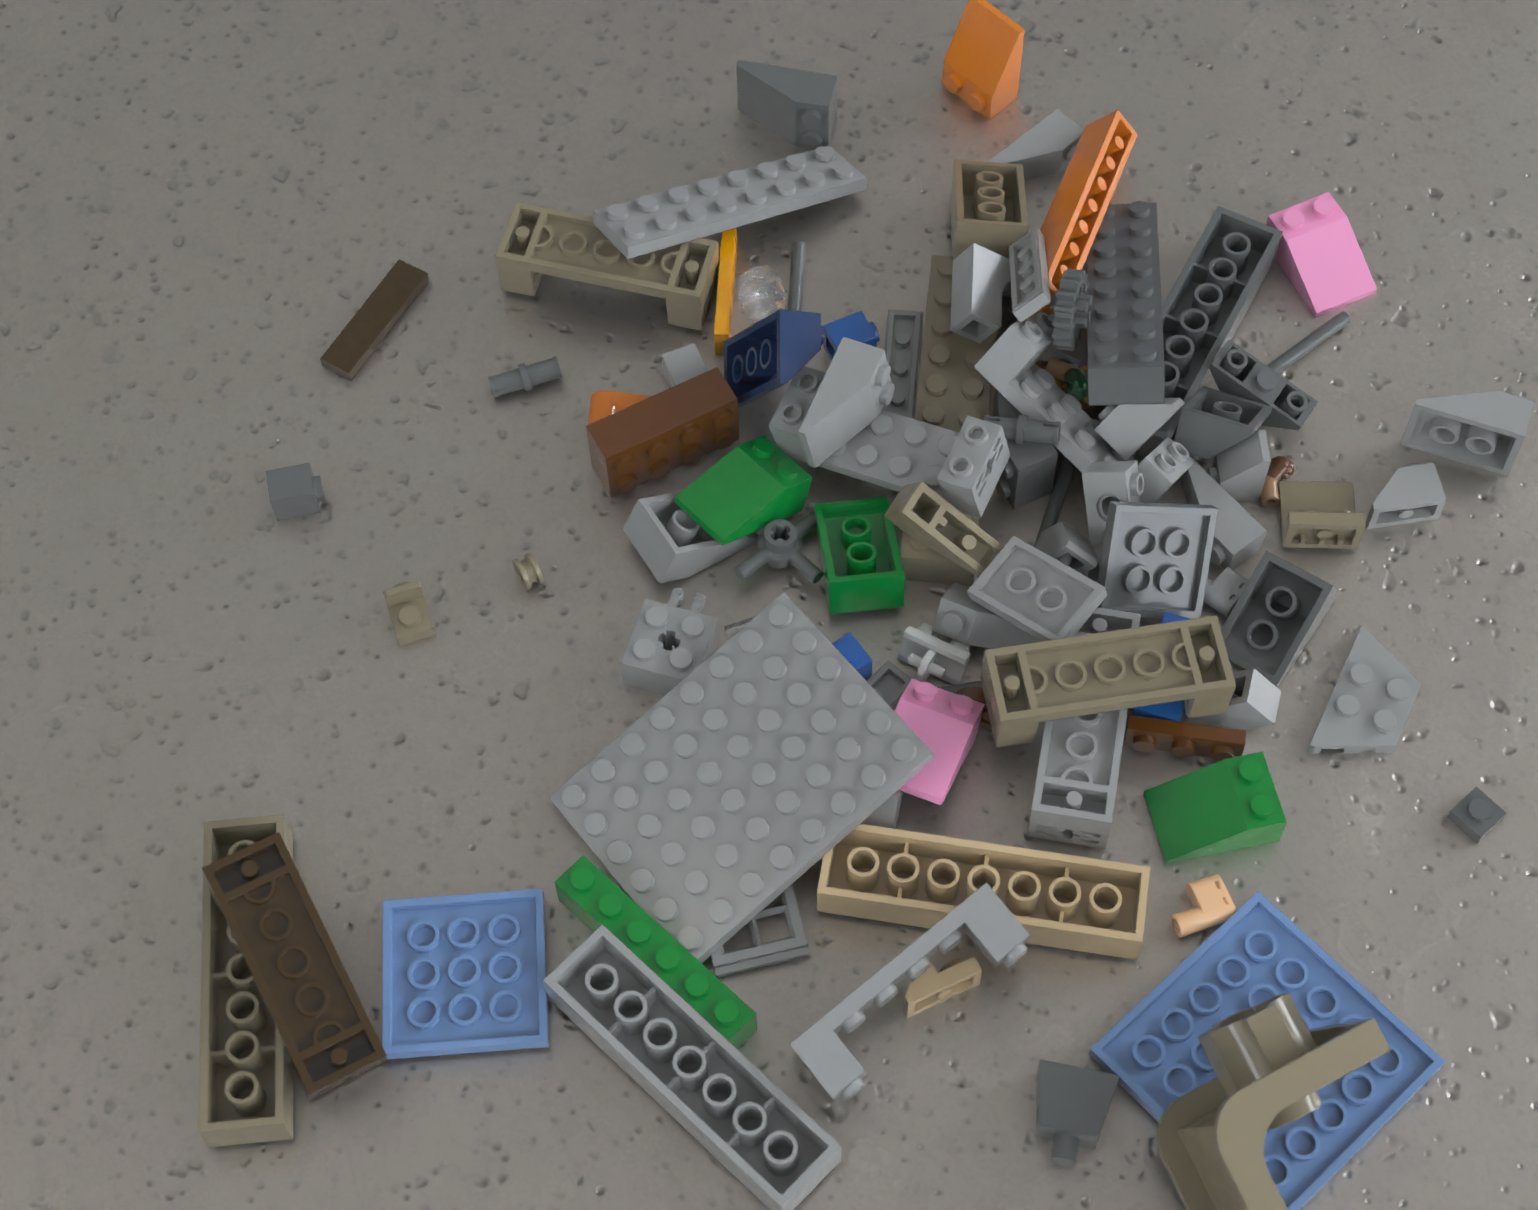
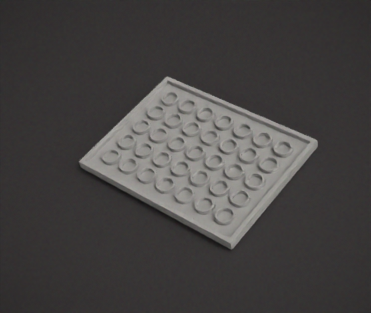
M783 592L549 796V798L631 899L697 960L703 963L935 758V755Z

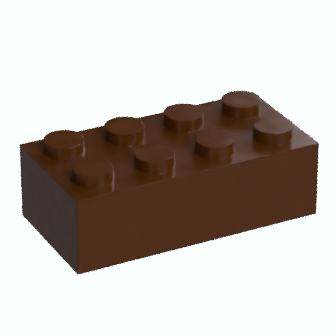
M718 367L586 426L592 467L610 497L612 498L621 493H629L636 489L638 485L654 478H662L671 470L686 463H695L702 456L717 449H725L740 439L738 399Z

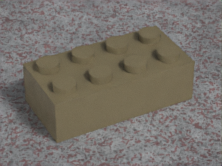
M954 160L950 196L953 260L973 243L1009 258V246L1029 231L1023 164Z

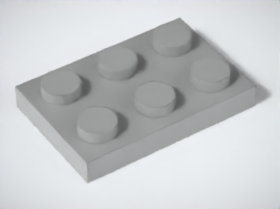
M1016 536L1009 540L967 590L971 600L1041 641L1074 637L1107 597L1104 586Z

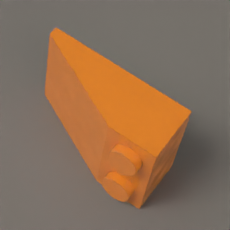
M969 0L943 61L942 83L951 93H956L965 100L973 110L982 113L988 119L993 118L1018 98L1025 29L986 0Z

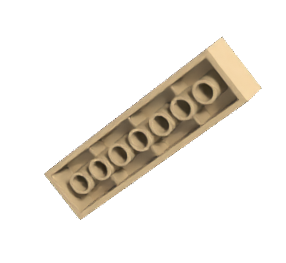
M859 824L823 856L817 889V911L932 928L987 883L1030 934L1027 943L1137 960L1143 943L1150 867Z

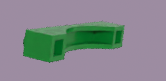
M584 855L554 882L558 900L582 923L594 931L603 924L737 1050L757 1031L756 1013Z

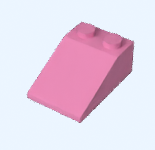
M1329 192L1268 215L1266 225L1283 231L1275 261L1315 317L1376 293L1377 287L1349 220Z
M911 679L898 702L895 712L933 752L935 758L899 789L900 791L942 805L976 739L985 704L974 701L968 696L958 695L935 687L931 683Z

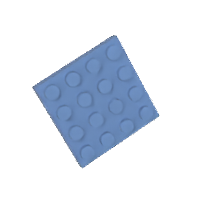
M543 889L383 901L382 1047L387 1055L386 1060L549 1047L548 997L543 982L547 977L545 896Z

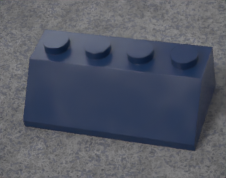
M779 309L724 341V378L738 399V408L787 384L821 350L825 337L824 327L821 325V313Z

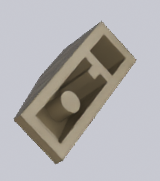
M922 481L904 485L884 514L887 519L910 537L978 577L1004 548L1002 544Z

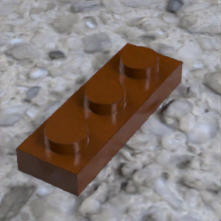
M1129 715L1123 746L1133 747L1141 752H1152L1154 750L1172 752V754L1178 757H1191L1193 755L1210 757L1218 762L1223 759L1242 756L1246 743V731Z

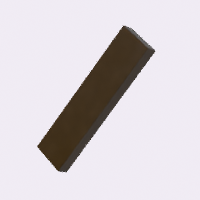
M398 260L320 358L322 366L351 380L429 281L428 273L402 260Z

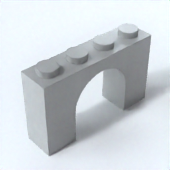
M973 243L953 260L951 332L980 344L1001 327L1002 295L1012 298L1009 258ZM1087 327L1086 329H1081V339L1078 340L1077 348H1074V351L1056 349L1052 345L1039 360L1049 361L1053 357L1064 362L1088 365Z

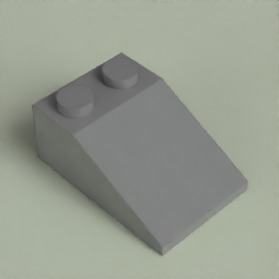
M846 337L842 338L798 431L809 466L814 468L819 466L879 416L884 404L889 405L895 385L891 381V367L887 363L884 349Z
M1502 391L1417 398L1400 445L1508 476L1526 437L1535 401Z
M681 491L638 499L623 527V531L659 584L691 577L757 543L759 535L753 532L722 546L674 503L675 496Z

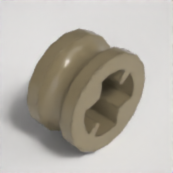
M531 553L525 554V558L521 561L517 558L512 560L514 570L526 590L531 589V585L534 582L538 584L544 582L542 572Z

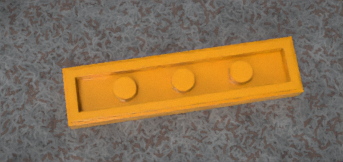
M737 227L722 231L714 326L715 355H724V341L731 336L737 256Z

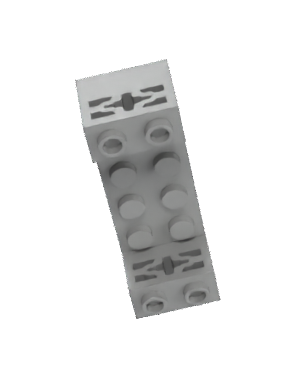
M1038 310L1024 321L1020 322L1018 320L1012 324L974 366L1022 415H1027L1028 419L1061 422L1059 445L1055 447L1081 472L1093 462L1125 461L1094 430L1101 422L1090 418L1081 409L1080 402L1074 396L1066 394L1055 383L1054 377L1047 370L1036 365L1037 361L1054 343V338H1052L1054 326L1049 323V315ZM1167 437L1138 464V472L1142 473L1144 478V491L1141 495L1143 503H1155L1195 463L1182 444L1176 441L1173 442ZM1132 455L1127 461H1135L1134 456ZM1111 496L1112 501L1121 502L1118 498Z
M804 366L793 377L769 424V429L779 449L791 458L808 463L798 431L826 372ZM882 409L874 421L822 462L819 467L900 492L904 485L922 481L960 512L981 518L1011 454L1001 425L967 415L960 432H955Z
M1097 607L1074 637L1139 627L1141 614ZM1128 708L1045 721L1027 836L1106 849L1113 819Z
M987 883L790 1043V1046L834 1100L842 1096L848 1101L866 1086L862 1078L868 1074L836 1034L842 1029L847 1035L854 1031L866 1020L863 1012L874 1003L879 1008L884 1006L899 993L896 985L904 978L908 977L913 982L931 967L928 959L937 951L946 955L963 940V935L960 932L964 930L995 968L1002 962L1009 968L1027 953L1028 948L1025 946V943H1027L1030 934Z

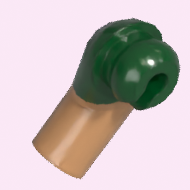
M1051 357L1045 370L1054 378L1069 383L1065 393L1081 401L1084 398L1085 391H1088V381L1082 371L1074 365Z

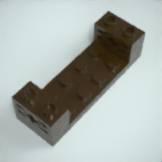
M275 833L202 867L204 880L221 916L224 915L290 1054L293 1068L309 1101L384 1064L387 1055L280 833Z

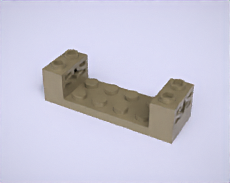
M517 201L495 254L501 290L535 296L542 275L546 274L666 299L668 324L700 331L703 329L718 284V241L698 238L627 259L593 224L592 216Z
M1217 615L988 649L984 651L980 675L996 748L1035 742L1039 722L1180 700L1184 702L1188 718L1226 713L1236 687Z

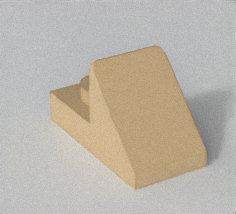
M975 956L965 961L962 958L954 959L946 963L939 973L929 958L931 967L913 982L910 981L904 1000V1013L906 1017H911L980 985L982 969Z

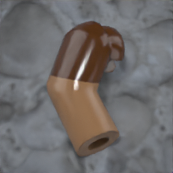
M1277 456L1271 459L1261 493V502L1265 507H1273L1279 504L1280 496L1277 483L1281 479H1288V475L1292 476L1294 473V463L1291 460H1287L1285 456Z

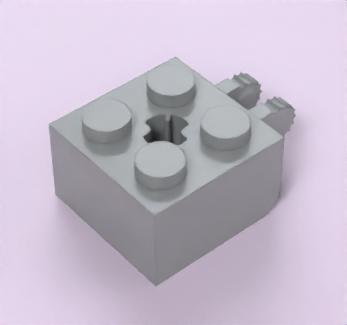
M674 587L668 604L648 599L644 600L621 661L624 685L666 695L715 652L719 637L717 617L702 614L706 603V594L697 593L692 601L690 610L680 608L684 600V589Z

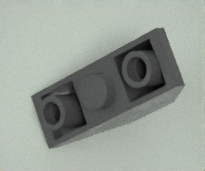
M1229 339L1209 366L1219 391L1272 406L1271 414L1261 426L1299 430L1318 403L1317 400Z

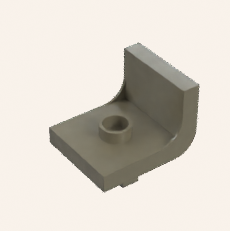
M1290 993L1275 995L1248 1009L1241 1010L1212 1025V1029L1198 1036L1217 1077L1174 1100L1165 1109L1160 1118L1157 1128L1159 1155L1186 1210H1288L1265 1163L1264 1141L1267 1130L1291 1123L1314 1111L1322 1105L1317 1090L1391 1050L1375 1018L1307 1029Z

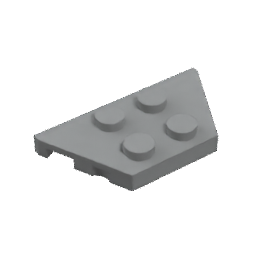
M1362 626L1307 752L1320 754L1322 749H1343L1344 753H1360L1366 750L1373 753H1393L1422 683Z

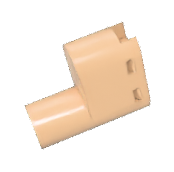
M1217 873L1187 883L1186 891L1193 908L1172 915L1171 921L1179 938L1226 922L1236 912V908L1220 875Z

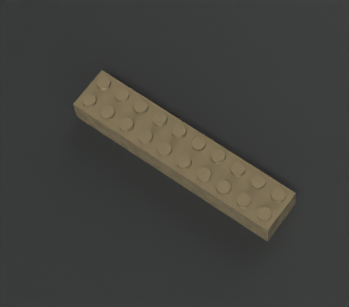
M932 255L915 419L960 432L967 415L984 420L985 415L989 414L991 383L974 366L994 345L996 331L980 344L950 331L953 257ZM963 513L979 526V517ZM903 531L900 556L905 580L953 584L956 582L964 586H971L973 584V573L916 541Z

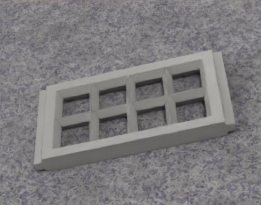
M792 884L780 894L782 904L764 908L748 922L754 945L724 952L722 945L710 956L717 978L810 956L808 941ZM785 912L791 936L761 943L755 919Z

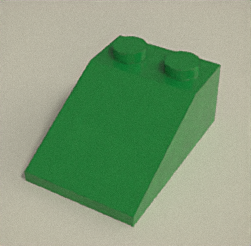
M763 435L735 447L676 495L674 503L723 546L765 528L771 521L783 520L803 511L813 477Z
M888 497L814 504L829 614L904 607V569L894 524L884 516L890 507Z
M1263 751L1223 759L1143 792L1165 865L1279 842L1287 823Z

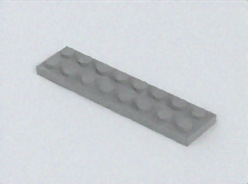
M830 145L820 146L814 150L800 154H791L775 161L762 162L750 168L734 170L728 174L702 179L699 182L681 187H673L664 192L644 195L638 199L621 204H612L606 208L593 211V224L627 259L864 191L866 190L867 178Z

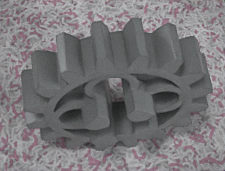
M1067 268V271L1064 270L1063 278L1060 279V289L1054 292V297L1051 296L1049 307L1054 309L1053 314L1049 315L1048 320L1054 326L1052 338H1054L1053 346L1056 349L1074 351V348H1077L1078 340L1081 339V329H1086L1087 323H1090L1092 313L1088 311V306L1092 304V296L1087 294L1089 283L1085 270Z

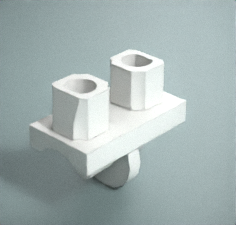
M922 623L917 628L908 626L904 631L903 644L897 659L918 668L916 680L925 682L931 674L953 685L961 684L971 653L969 651L971 645L952 639L950 644L938 639L939 633L931 631L933 626Z

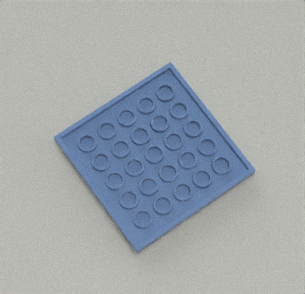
M1258 891L1090 1048L1089 1055L1107 1073L1119 1075L1118 1083L1159 1122L1165 1109L1174 1100L1217 1077L1198 1036L1212 1029V1025L1241 1010L1253 1007L1275 995L1290 993L1307 1029L1375 1018L1391 1050L1317 1090L1322 1105L1314 1111L1291 1123L1267 1130L1264 1141V1157L1269 1174L1287 1209L1301 1210L1443 1067L1446 1061Z

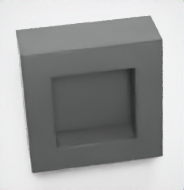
M1476 786L1449 812L1447 818L1478 844L1504 819L1507 813Z

